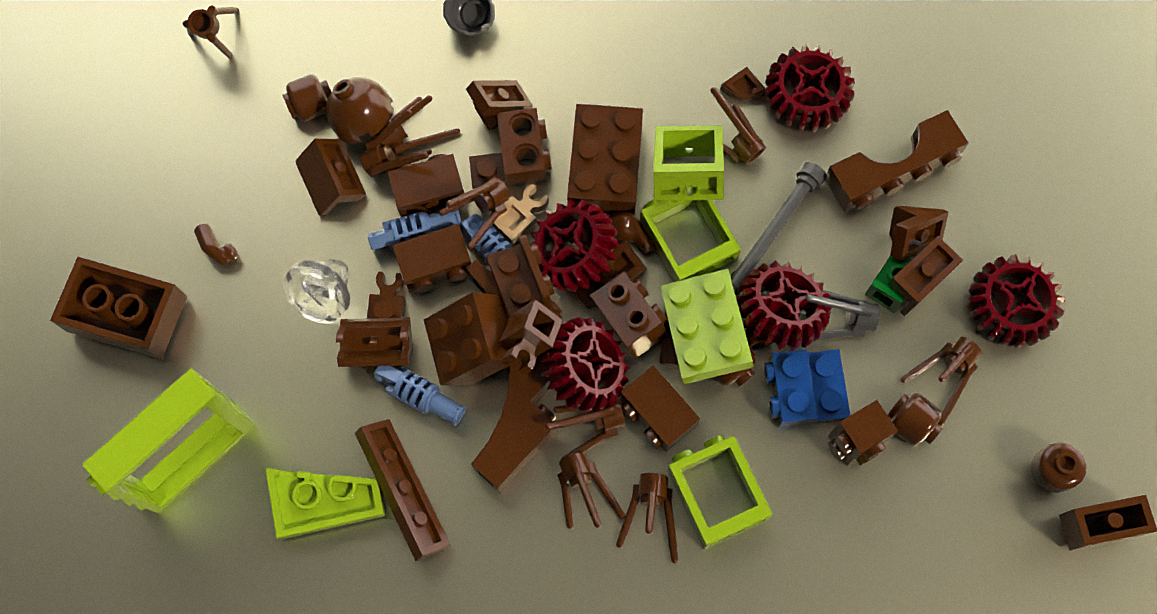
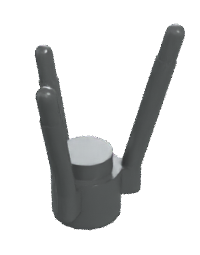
M826 290L822 292L829 293V299L813 295L805 297L808 302L847 311L846 324L852 325L851 329L825 331L816 340L849 336L864 338L865 331L874 332L877 329L880 315L878 304L852 299Z

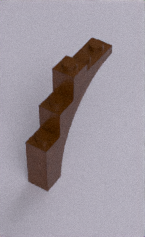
M476 259L467 268L470 280L482 293L500 295L489 264L487 263L484 266ZM550 299L549 310L562 319L560 315L562 313L561 308ZM544 353L536 357L533 370L526 374L519 371L522 365V360L519 356V361L510 365L508 392L501 416L488 442L471 462L474 470L499 493L558 431L557 429L546 430L545 428L547 423L554 422L557 418L553 412L542 403L538 407L535 405L549 390L547 389L550 384L548 377L541 376L544 370H546V366L538 362L545 355Z

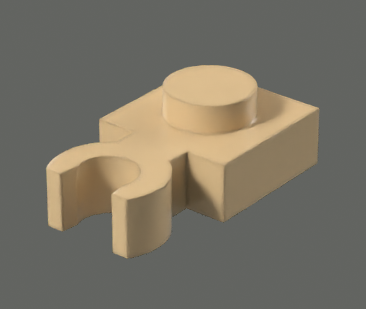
M534 184L525 188L522 200L518 201L511 196L504 203L507 211L501 214L492 224L512 245L537 222L536 217L532 213L543 211L549 204V198L546 195L539 201L530 199L537 191Z

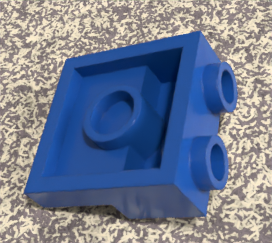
M807 349L777 352L771 354L768 363H764L765 380L767 384L772 383L774 397L769 398L770 413L772 418H777L778 428L838 422L850 416L840 349L808 353Z

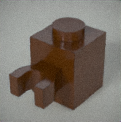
M533 300L511 314L500 340V343L509 349L506 351L503 360L510 363L519 356L522 360L519 371L526 374L533 370L536 357L553 347L562 319L537 300Z

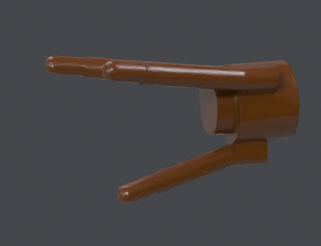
M211 5L207 10L197 9L189 15L188 20L183 21L182 24L187 29L190 37L197 35L200 38L208 39L226 57L232 58V52L216 36L220 28L216 16L238 13V7L216 8Z
M712 87L711 93L739 131V134L731 141L734 148L731 149L723 143V152L735 164L742 160L748 165L764 152L766 146L753 130L739 105L735 103L731 108L717 88Z
M428 95L424 99L417 97L392 117L376 136L408 109L412 111V115L409 117L411 118L432 101V96ZM400 125L381 144L382 146L388 145L392 150L395 149L399 155L407 149L459 135L460 129L456 128L403 142V139L407 138L408 135L402 125Z
M410 109L395 119L377 137L365 143L367 150L361 153L360 161L363 169L369 176L374 177L389 169L426 159L428 155L432 154L431 149H425L396 158L393 150L388 145H380L382 141L412 115Z
M494 177L482 186L447 201V207L439 210V215L444 216L473 201L480 210L484 212L492 211L467 245V248L472 250L495 220L507 211L503 203L509 200L510 193L505 183Z
M960 337L954 344L947 342L939 352L910 370L900 380L902 383H906L944 357H946L944 362L947 368L939 376L940 382L946 381L953 372L958 374L963 372L942 411V417L938 424L943 426L970 376L977 370L978 367L975 362L982 356V351L971 339Z
M618 399L613 405L605 406L602 410L561 419L545 425L546 430H553L593 420L596 430L603 429V432L564 455L561 460L575 453L586 452L605 439L618 435L617 428L625 425L623 410ZM566 405L556 406L553 409L555 413L578 412L576 408L566 409Z
M585 452L569 455L559 461L562 472L557 474L562 489L567 528H573L569 484L572 489L580 488L594 526L596 528L601 526L597 509L587 484L592 482L591 477L620 519L625 517V513L619 506V503L598 473L595 462H589Z
M657 473L640 474L639 484L633 485L632 498L616 546L618 548L623 547L640 499L641 505L647 506L645 526L647 534H651L653 531L655 507H662V502L664 501L671 561L676 564L678 562L672 509L673 489L667 488V476Z

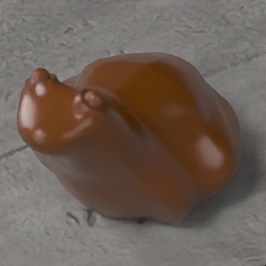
M615 212L609 216L612 219V225L618 232L614 238L622 242H634L643 250L644 254L656 248L655 243L649 238L634 213Z

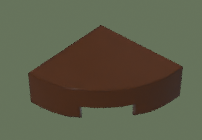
M745 67L722 83L720 88L724 94L739 101L758 100L765 96L766 89L748 67Z

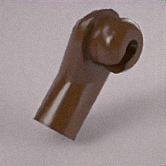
M200 224L194 229L201 250L218 264L230 265L231 261L238 258V252L232 243H226L223 247H220L208 224Z

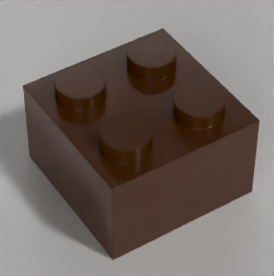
M472 292L423 319L440 385L470 386L519 361L518 357L510 363L503 360L506 351L509 349L500 343L508 323L501 295Z

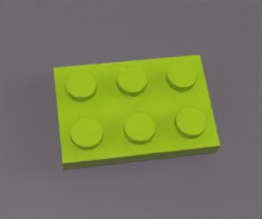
M728 269L660 285L683 384L754 367Z

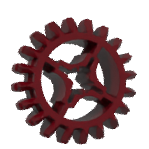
M806 44L802 46L800 52L792 47L788 55L781 53L777 63L773 62L771 64L770 73L766 76L765 80L767 86L765 98H769V109H777L775 114L776 120L786 117L787 127L791 126L793 122L798 123L800 132L804 130L805 125H809L813 133L817 131L819 124L827 129L831 126L832 121L838 123L843 114L849 111L850 101L853 100L855 95L854 90H852L855 81L854 78L849 77L851 67H842L844 62L843 56L833 59L832 49L825 54L821 52L820 45L816 46L814 51H810ZM786 78L791 81L790 86L794 89L792 96H789L785 89L784 80ZM827 80H829L834 89V99L828 95L829 90L825 87Z
M570 199L567 206L557 203L554 213L546 210L547 218L544 221L536 220L539 226L538 231L530 232L535 240L530 245H537L542 259V264L538 265L542 276L548 274L553 287L560 291H565L567 288L569 291L577 292L579 285L584 289H589L591 279L595 282H601L599 273L602 270L610 272L607 265L608 260L617 259L615 253L611 251L619 247L618 241L614 238L618 232L612 225V219L606 213H603L599 206L591 205L588 201L584 200L577 203ZM567 242H570L573 245L576 244L579 247V249L577 250L573 246L570 247L567 244Z
M1016 254L1011 255L1007 261L1001 256L994 261V264L991 262L986 263L982 267V272H977L974 275L973 281L975 283H972L968 288V292L973 296L967 300V305L976 308L970 313V318H980L981 320L977 330L981 331L987 328L990 331L988 340H993L996 336H1000L1001 346H1006L1011 340L1015 348L1022 347L1025 342L1028 346H1034L1038 343V339L1045 340L1050 336V331L1058 328L1059 322L1057 319H1060L1065 312L1059 306L1065 302L1066 297L1056 294L1062 288V284H1052L1051 279L1054 277V272L1045 274L1041 271L1044 262L1038 263L1034 267L1031 265L1030 256L1025 257L1021 263ZM1000 279H1016L1022 283L1018 285L1011 284L1008 281L1003 283ZM1033 291L1035 292V294H1036V296H1037V298H1038V301L1035 299V297H1034V295H1033ZM1019 292H1021L1020 296L1017 299L1018 302L1016 304V307L1010 311V308L1014 304L1013 301L1015 299V296ZM992 300L998 305L999 313L994 308ZM1011 318H1020L1023 321L1028 319L1033 324L1019 325L1009 322Z
M775 260L769 266L762 263L757 270L753 269L747 275L739 288L737 304L740 307L741 318L745 319L744 328L754 329L753 338L762 335L765 337V346L774 342L777 344L778 349L781 350L787 344L794 351L799 346L806 348L812 341L815 342L816 339H819L830 322L829 315L832 308L808 302L805 297L813 295L829 299L830 294L822 292L824 283L815 282L814 273L810 275L803 273L802 266L794 269L789 261L781 267ZM769 291L768 296H761L762 292ZM806 314L807 319L800 320L799 316Z
M575 317L562 322L553 347L543 352L545 355L538 361L546 366V370H544L541 376L548 377L550 381L547 389H555L557 392L555 401L565 400L566 409L576 408L578 413L602 410L605 406H611L617 401V398L621 396V391L624 390L623 386L629 382L624 373L630 367L623 361L627 354L622 353L619 348L622 341H615L613 339V330H604L603 322L594 323L592 317L583 319Z

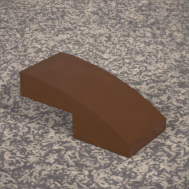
M622 242L619 247L612 250L617 259L608 260L607 265L610 272L602 270L599 273L601 282H595L591 279L589 289H584L579 285L576 294L587 309L596 306L590 295L622 272H625L630 280L633 281L647 270L646 266L627 242Z

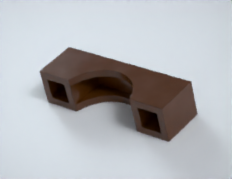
M946 110L917 125L911 136L912 153L902 161L880 163L858 152L831 165L826 174L827 178L825 181L843 211L846 212L854 207L856 210H861L873 203L874 198L883 193L886 196H890L904 187V183L912 179L915 182H919L931 175L933 169L941 165L944 168H948L962 159L961 154L969 142L950 112Z

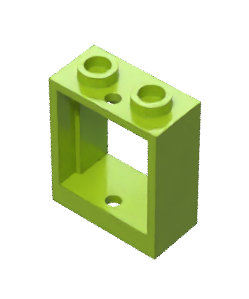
M723 125L655 126L654 201L724 200ZM714 156V163L663 164L664 157ZM692 185L693 187L688 189L685 186Z
M686 185L685 187L688 188V189H690V188H692L693 186H692V185ZM653 199L645 204L643 210H641L640 222L649 238L655 243V250L673 282L716 272L738 261L741 248L713 200L654 201ZM696 204L719 246L678 265L655 224Z
M723 435L716 436L704 443L705 449L694 454L691 449L685 450L671 458L673 463L668 465L667 472L703 549L767 521L773 516L735 436L727 439ZM728 451L755 507L708 528L682 472Z

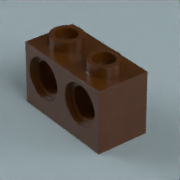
M537 108L497 113L507 187L546 182L545 170L552 168L549 149L542 150L541 140L547 139L545 119L538 120ZM525 128L529 129L530 133L520 136L516 134V131ZM527 158L535 161L531 166L519 164L523 159Z

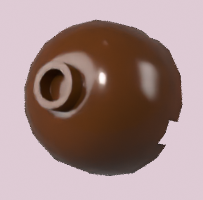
M354 77L344 79L333 87L325 107L326 117L332 130L340 140L345 143L356 144L362 142L359 138L360 136L369 133L373 137L388 124L394 113V108L391 106L393 100L379 83L369 78Z

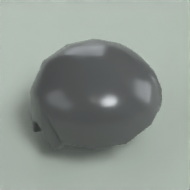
M445 0L443 3V17L449 27L458 34L474 37L488 31L489 27L492 26L495 20V5L492 0Z

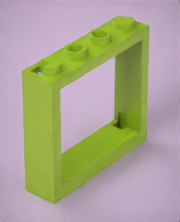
M190 368L88 458L82 466L90 474L87 478L88 483L95 487L102 496L107 493L115 501L121 499L128 506L134 504L141 511L148 509L155 513H160L256 425L232 399ZM207 407L214 412L209 419L142 479L131 475L204 408Z

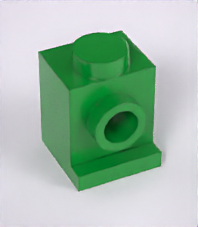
M889 256L864 295L894 313L904 298L889 282L893 278L892 274L896 276L913 259L908 257L901 261Z

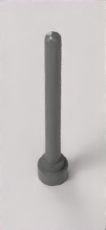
M805 162L796 174V187L732 275L731 281L735 295L739 291L742 282L745 281L747 275L759 263L807 193L819 189L827 178L826 172L817 164Z

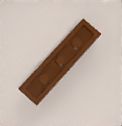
M390 419L360 427L355 432L356 438L415 561L447 549L450 546L447 536Z

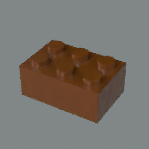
M576 104L567 203L570 199L577 203L584 200L588 201L591 205L599 206L603 213L607 215L615 212H632L635 214L643 108Z
M77 257L50 321L66 332L162 360L187 296L175 284Z

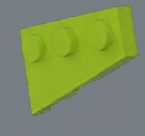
M266 468L276 538L279 540L386 516L382 491L377 479Z

